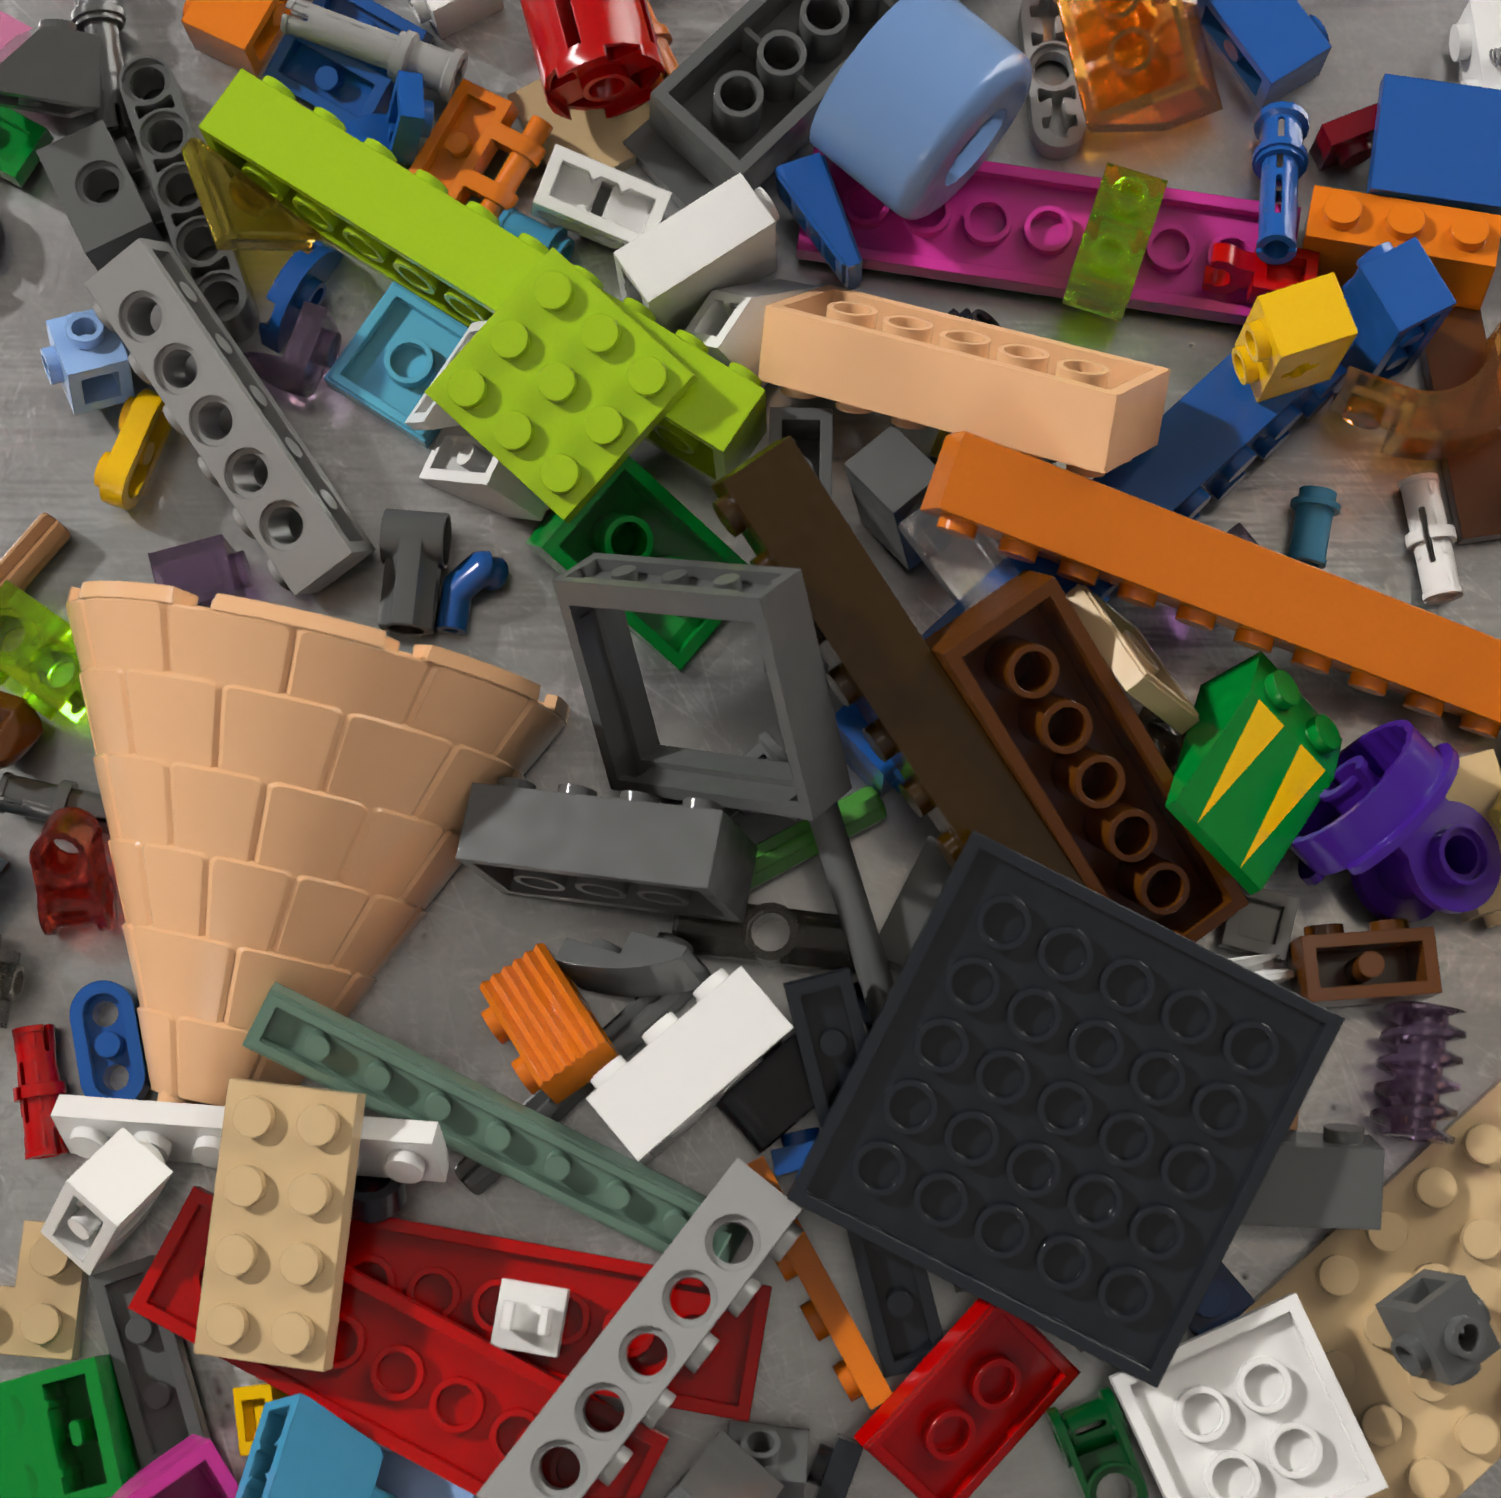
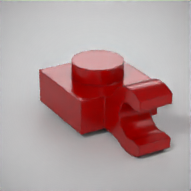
M1214 243L1210 265H1206L1204 269L1202 289L1214 294H1228L1240 288H1248L1246 302L1254 304L1257 296L1316 278L1318 275L1320 252L1297 248L1296 256L1291 261L1285 264L1272 265L1258 258L1256 247L1254 252H1249L1232 244Z

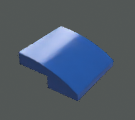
M313 0L312 2L328 10L399 35L401 31L407 32L412 30L420 34L421 41L429 44L434 38L426 30L373 0ZM284 34L263 74V77L268 75L277 79L289 88L294 95L315 107L318 106L326 109L343 123H347L359 116L385 114L389 108L395 85L392 79L387 76V70L291 34Z

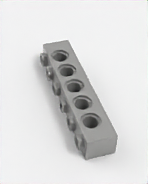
M138 238L84 282V285L96 301L93 304L95 314L110 331L119 335L130 352L128 361L132 369L144 382L152 385L165 403L163 413L167 421L178 433L188 437L200 455L198 465L201 471L212 484L223 489L235 507L232 513L236 523L246 535L258 541L270 559L267 562L268 569L280 586L291 591L294 596L321 592L376 550L168 242ZM158 304L162 312V322L159 329L155 332L152 328L150 317L153 308ZM192 355L197 364V375L190 384L185 375V364ZM224 407L230 410L233 420L232 428L227 436L222 432L219 423L220 414ZM259 458L265 462L268 470V478L262 488L254 477V467ZM294 509L303 520V532L298 540L291 534L288 524L290 514Z
M736 1158L476 1496L478 1498H583L596 1479H599L608 1487L634 1454L624 1443L635 1428L642 1422L652 1430L677 1396L667 1387L677 1373L685 1366L695 1374L720 1341L710 1333L716 1322L726 1310L737 1318L762 1286L752 1277L768 1255L779 1263L804 1231L794 1223L802 1208L788 1200L786 1195L739 1158ZM739 1225L745 1228L751 1235L753 1249L744 1261L729 1264L720 1260L714 1253V1236L724 1226ZM686 1279H696L703 1282L711 1294L710 1306L706 1313L693 1320L679 1317L671 1306V1294L674 1287ZM655 1334L664 1341L667 1347V1362L664 1368L655 1375H642L635 1371L629 1362L628 1351L630 1345L640 1335ZM598 1390H610L616 1393L623 1402L624 1417L621 1424L614 1430H597L589 1423L586 1417L587 1401ZM565 1447L573 1451L578 1457L580 1475L572 1486L560 1488L546 1480L542 1470V1463L550 1449Z

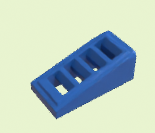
M820 152L776 167V191L779 194V198L844 286L850 290L860 287L863 260L824 155L821 156Z

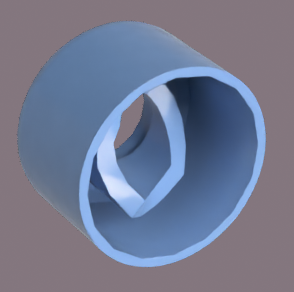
M899 0L871 28L835 76L814 116L810 129V142L898 216L909 220L926 217L944 205L963 187L1005 135L1019 113L1030 90L1033 74L1031 62L1021 50L959 0Z

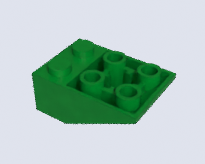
M110 1354L90 1357L0 1382V1498H107L113 1496L136 1472L141 1470Z

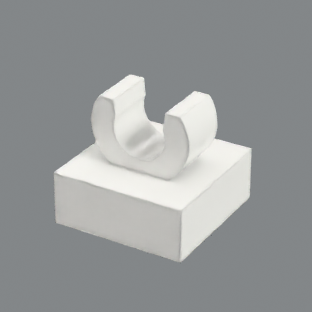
M502 1278L491 1343L502 1349L559 1357L570 1289Z

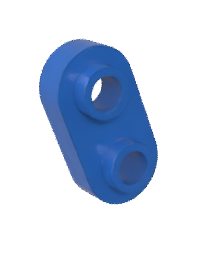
M100 980L87 984L78 991L70 1006V1024L81 1088L85 1096L143 1100L149 1091L150 1082L136 1009L140 1004L131 990L112 981ZM114 1003L118 1009L117 1020L112 1025L104 1027L100 1022V1012L106 1005ZM124 1066L129 1074L128 1083L124 1088L115 1090L110 1084V1076L116 1068Z

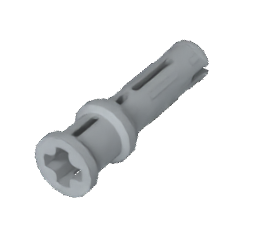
M288 0L285 7L292 10V15L307 21L283 13L280 24L281 33L291 34L387 70V76L392 79L393 83L396 81L398 70L422 73L423 87L440 93V99L448 103L462 78H464L468 63V51L456 48L454 52H450L421 41L420 34L415 31H401L399 35L305 0Z

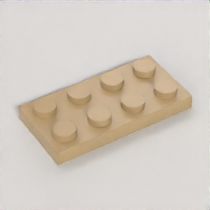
M239 1078L228 1080L194 1354L319 1372L333 1369L366 1094Z

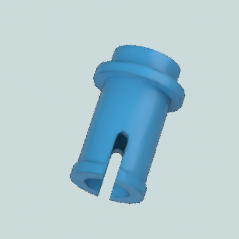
M514 207L504 210L498 218L499 226L514 236L519 237L521 233L529 234L543 243L549 250L554 247L570 261L575 248V241L568 237L567 230L564 227L557 226L552 229L519 212Z
M1302 486L1299 488L1298 496L1293 497L1290 503V507L1295 510L1289 551L1286 553V556L1319 569L1326 567V554L1333 516L1339 515L1341 511V505L1336 502V491L1321 486Z

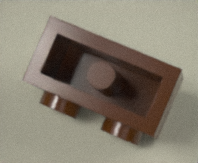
M1387 919L1370 922L1369 931L1344 933V926L1341 923L1319 924L1304 927V936H1300L1289 943L1287 951L1288 968L1294 970L1295 977L1290 979L1291 991L1324 1008L1423 1001L1442 993L1434 926L1410 928L1409 919Z

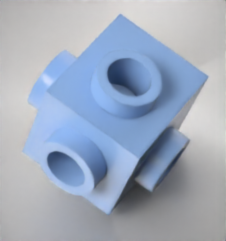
M94 309L74 312L66 316L46 320L50 346L40 349L44 369L51 385L62 383L74 416L125 403L130 396H134L131 367L128 361L130 352L119 335L110 331L99 320Z

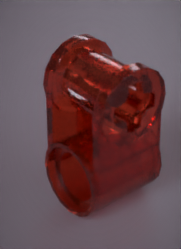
M65 807L58 809L48 817L29 852V863L32 868L37 893V911L41 929L44 935L47 936L58 935L61 928L97 926L102 932L112 931L117 918V898L114 882L109 875L99 822L91 813L81 808ZM61 839L72 843L77 848L78 853H68L61 850L54 840Z

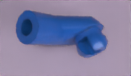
M490 551L473 552L446 575L442 584L436 630L453 635L467 634L472 597L484 587L488 590H496L503 587L506 583L509 568L503 558L492 557Z

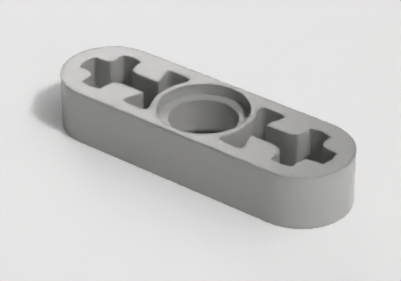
M1022 0L1018 18L1020 50L1030 60L1033 70L1031 87L1026 97L1030 140L1034 149L1043 157L1051 160H1064L1079 151L1087 129V113L1074 4L1072 0ZM1038 9H1049L1050 16L1055 18L1052 41L1043 42V21L1040 17H1037ZM1055 60L1067 68L1069 78L1059 85H1048L1037 77L1035 69L1044 61ZM1062 103L1060 109L1061 122L1064 128H1068L1066 138H1056L1054 130L1049 129L1053 112L1052 104Z

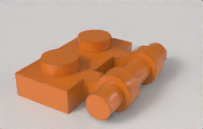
M462 78L409 171L415 174L418 169L432 174L446 186L449 196L466 205L471 195L482 200L481 205L492 212L498 219L504 210L513 208L517 204L519 197L515 193L530 167L536 169L546 154L543 145L552 132L553 127L544 119L532 115L522 133L512 129L511 126L519 114L514 103ZM500 149L509 153V156L495 180H492L483 174L497 150Z

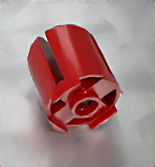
M520 0L546 102L553 113L572 120L570 109L587 111L604 108L606 119L633 111L650 101L652 84L660 77L661 72L666 76V70L646 0Z

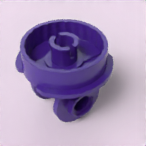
M1395 720L1378 726L1340 751L1334 780L1328 789L1325 788L1319 796L1321 800L1289 847L1300 858L1298 874L1307 886L1318 884L1326 875L1348 869L1358 898L1373 915L1381 920L1409 919V923L1421 921L1435 911L1447 914L1463 913L1479 908L1486 903L1493 895L1499 883L1501 851L1492 827L1479 812L1461 802L1448 801L1445 797L1459 769L1460 759L1458 752L1448 742L1433 747L1407 720Z

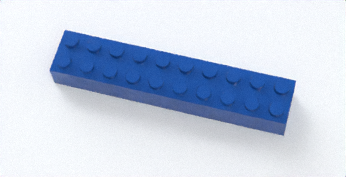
M1352 342L1330 380L1258 403L1250 384L1242 385L1239 381L1230 353L1163 414L1158 445L1134 457L1130 462H1126L1105 473L1104 476L1093 478L1092 480L1198 521L1201 518V514L1198 512L1209 502L1211 495L1218 501L1226 497L1244 479L1246 474L1243 471L1253 462L1257 454L1263 460L1267 459L1290 436L1291 433L1288 430L1301 415L1307 420L1310 419L1335 394L1332 389L1348 373V370L1342 364L1354 343ZM1007 556L921 636L925 640L1025 569L1054 576L1065 594L1080 583L1059 576L1057 571L1060 564L1037 556L1034 564ZM1097 579L1095 586L1087 587L1106 603H1109L1111 598L1108 595L1115 589L1116 585ZM854 703L849 707L844 705L835 713L846 764L867 786H872L881 798L892 788L900 795L901 792L898 785L905 779L891 759L883 762L867 743L862 729L868 723Z

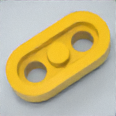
M145 388L136 397L130 396L126 400L119 416V435L111 452H105L99 459L94 473V484L96 487H99L101 501L127 511L133 509L140 501L172 428L163 413L165 403L158 393L152 389Z

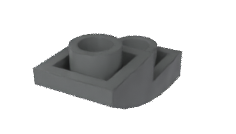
M631 930L623 949L602 939H594L592 944H587L566 937L555 959L579 988L616 996L651 997L683 993L697 989L709 978V974L693 955V946L681 937L668 932H659L657 937Z

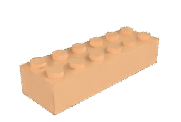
M828 284L765 305L758 377L763 382L781 386V393L788 397L813 399L819 396L836 401L835 407L843 412L868 414L874 411L891 416L892 424L906 429L933 427L947 431L948 435L968 431L1040 460L1047 458L1065 463L1066 470L1083 477L1098 478L1158 445L1171 369Z

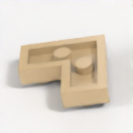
M24 1220L15 1286L0 1285V1354L77 1360L80 1354L89 1275L40 1232L45 1221Z

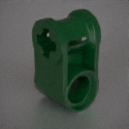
M1109 1386L1099 1389L1097 1398L1069 1409L1059 1411L1054 1406L1046 1410V1416L1054 1439L1067 1468H1070L1081 1498H1097L1098 1484L1102 1478L1113 1473H1120L1127 1479L1131 1488L1130 1498L1149 1497L1147 1484L1131 1447L1132 1442L1126 1422ZM1099 1420L1102 1421L1099 1426L1075 1435L1076 1429Z

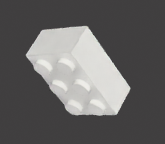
M742 966L730 976L723 968L716 971L693 992V995L696 997V1005L679 1019L672 1011L667 1013L642 1035L641 1038L647 1044L642 1051L628 1063L621 1055L617 1056L590 1080L596 1090L586 1100L636 1160L645 1166L710 1112L728 1091L794 1035V1027Z

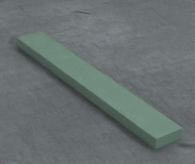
M276 981L271 987L242 1046L331 1090L366 1094L365 1107L387 1118L439 1122L448 1148L661 1254L665 1252L707 1197ZM727 1225L718 1230L713 1239V1250L716 1256L723 1262L730 1264L748 1231L739 1225Z

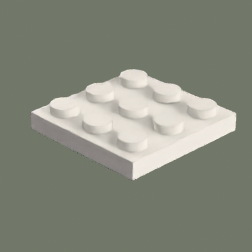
M1289 1293L1180 1343L1158 1388L1122 1370L1108 1376L1163 1498H1366L1388 1488L1384 1476L1296 1293Z

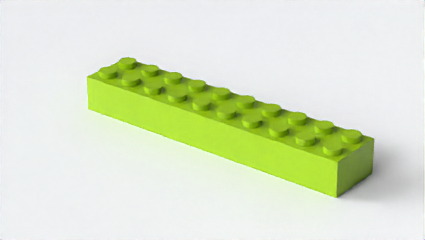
M241 68L198 126L226 180L390 282H397L468 328L472 322L488 320L550 251L543 243L529 234L521 233L519 237H516L501 228L497 217L481 204L469 201L467 205H464L449 196L446 186L432 174L418 169L414 174L397 164L395 155L380 142L372 138H366L364 142H361L348 134L345 125L326 109L317 106L311 111L296 102V97L292 91L271 76L266 75L261 80ZM574 265L698 378L648 434L645 440L714 483L747 461L767 432L766 390L761 387L762 381L759 377L741 364L731 362L729 366L724 365L708 355L709 349L697 337L681 329L677 330L675 334L655 322V315L645 305L630 297H625L623 301H620L603 290L604 285L594 274L581 266Z

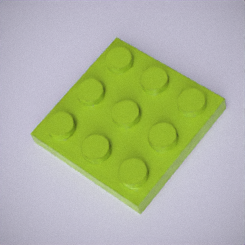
M552 247L424 392L560 518L569 523L698 378Z

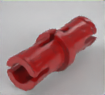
M36 1024L12 1029L18 1071V1087L13 1088L14 1102L20 1103L25 1160L67 1155L68 1148L51 1118V1113L59 1094L67 1095L66 1081H60L55 1049V1025Z

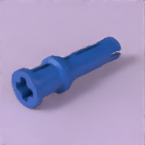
M1286 101L1273 102L1263 107L1256 114L1254 121L1255 137L1259 140V145L1253 153L1252 167L1254 173L1260 179L1256 254L1261 261L1272 265L1285 264L1296 256L1298 180L1306 172L1309 161L1307 149L1303 145V140L1307 137L1310 128L1308 113L1303 107ZM1279 119L1285 120L1284 136H1278ZM1278 154H1283L1282 167L1277 166ZM1276 186H1277V187H1281V186H1282V190H1281V191H1277V190H1276ZM1276 202H1281V212L1279 213L1275 212Z

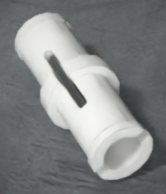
M1433 472L1414 474L1398 482L1409 527V533L1404 536L1406 549L1415 555L1423 592L1422 600L1424 604L1428 605L1447 603L1464 595L1452 544L1457 541L1455 526L1447 524L1439 488V476Z

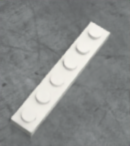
M59 1094L51 1113V1118L69 1152L87 1159L91 1158L110 1138L124 1127L136 1139H145L153 1144L162 1154L165 1162L200 1163L206 1167L217 1169L225 1106ZM363 1117L357 1176L391 1178L405 1184H413L421 1180L446 1181L451 1157L439 1122Z

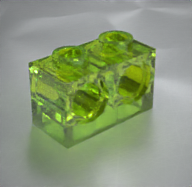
M1109 162L1107 163L1068 280L1062 304L1122 322L1168 180Z
M5 580L0 587V686H3L10 677L27 689L21 696L24 698L25 703L45 718L52 721L57 713L60 712L74 723H77L86 712L79 680L81 669L70 624L14 584ZM24 628L25 635L20 646L13 651L3 652L2 643L6 635L14 629ZM64 663H74L75 670L71 680L61 687L52 688L51 677L56 668Z

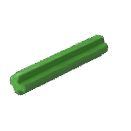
M865 786L837 801L849 838L883 821L887 816L884 803L872 786ZM803 819L755 844L758 850L750 890L819 855L809 820Z

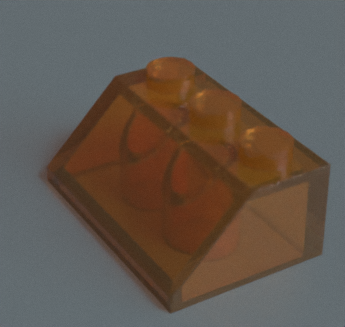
M1056 0L1087 129L1091 133L1167 131L1223 109L1195 0Z

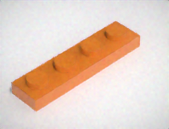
M763 1155L746 1164L783 1193ZM796 1218L794 1223L802 1228L798 1218ZM803 1231L779 1263L776 1260L775 1262L786 1282L798 1276L811 1300L800 1305V1308L817 1340L820 1342L831 1336L843 1360L832 1367L850 1401L853 1402L864 1396L869 1408L872 1410L884 1403L892 1394V1391L805 1231Z

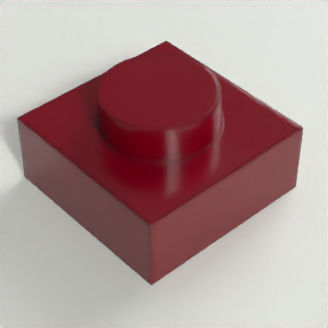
M1378 103L1321 125L1310 148V153L1319 172L1338 164L1344 169L1351 168L1371 157Z

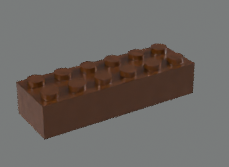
M1025 569L925 639L928 647L1087 888L1194 942L1203 938L1249 904L1231 874L1165 807L1174 776L1054 576Z

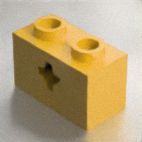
M1332 272L1257 296L1231 353L1234 370L1242 385L1250 384L1257 403L1330 380L1357 336L1358 331L1335 273Z

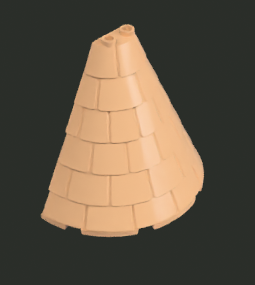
M129 581L83 582L81 589L73 586L70 587L66 611L81 669L79 680L95 750V756L93 757L95 771L110 834L108 846L125 919V924L122 925L140 1004L136 1009L151 1090L158 1092L157 1101L188 1104L200 1102L225 1106L229 1079L239 1078L299 1086L305 1079L304 1076L242 1046L275 981L349 1017L377 982L375 977L427 914L425 910L462 864L455 858L472 782L496 785L499 777H514L525 780L524 775L563 729L564 724L567 725L570 712L569 705L561 697L546 694L544 702L538 701L541 685L497 666L439 646L416 644L413 647L412 653L399 651L400 642L386 636V631L301 609L221 593L216 594L215 599H212L211 607L208 608L197 605L199 597L195 594L169 585Z

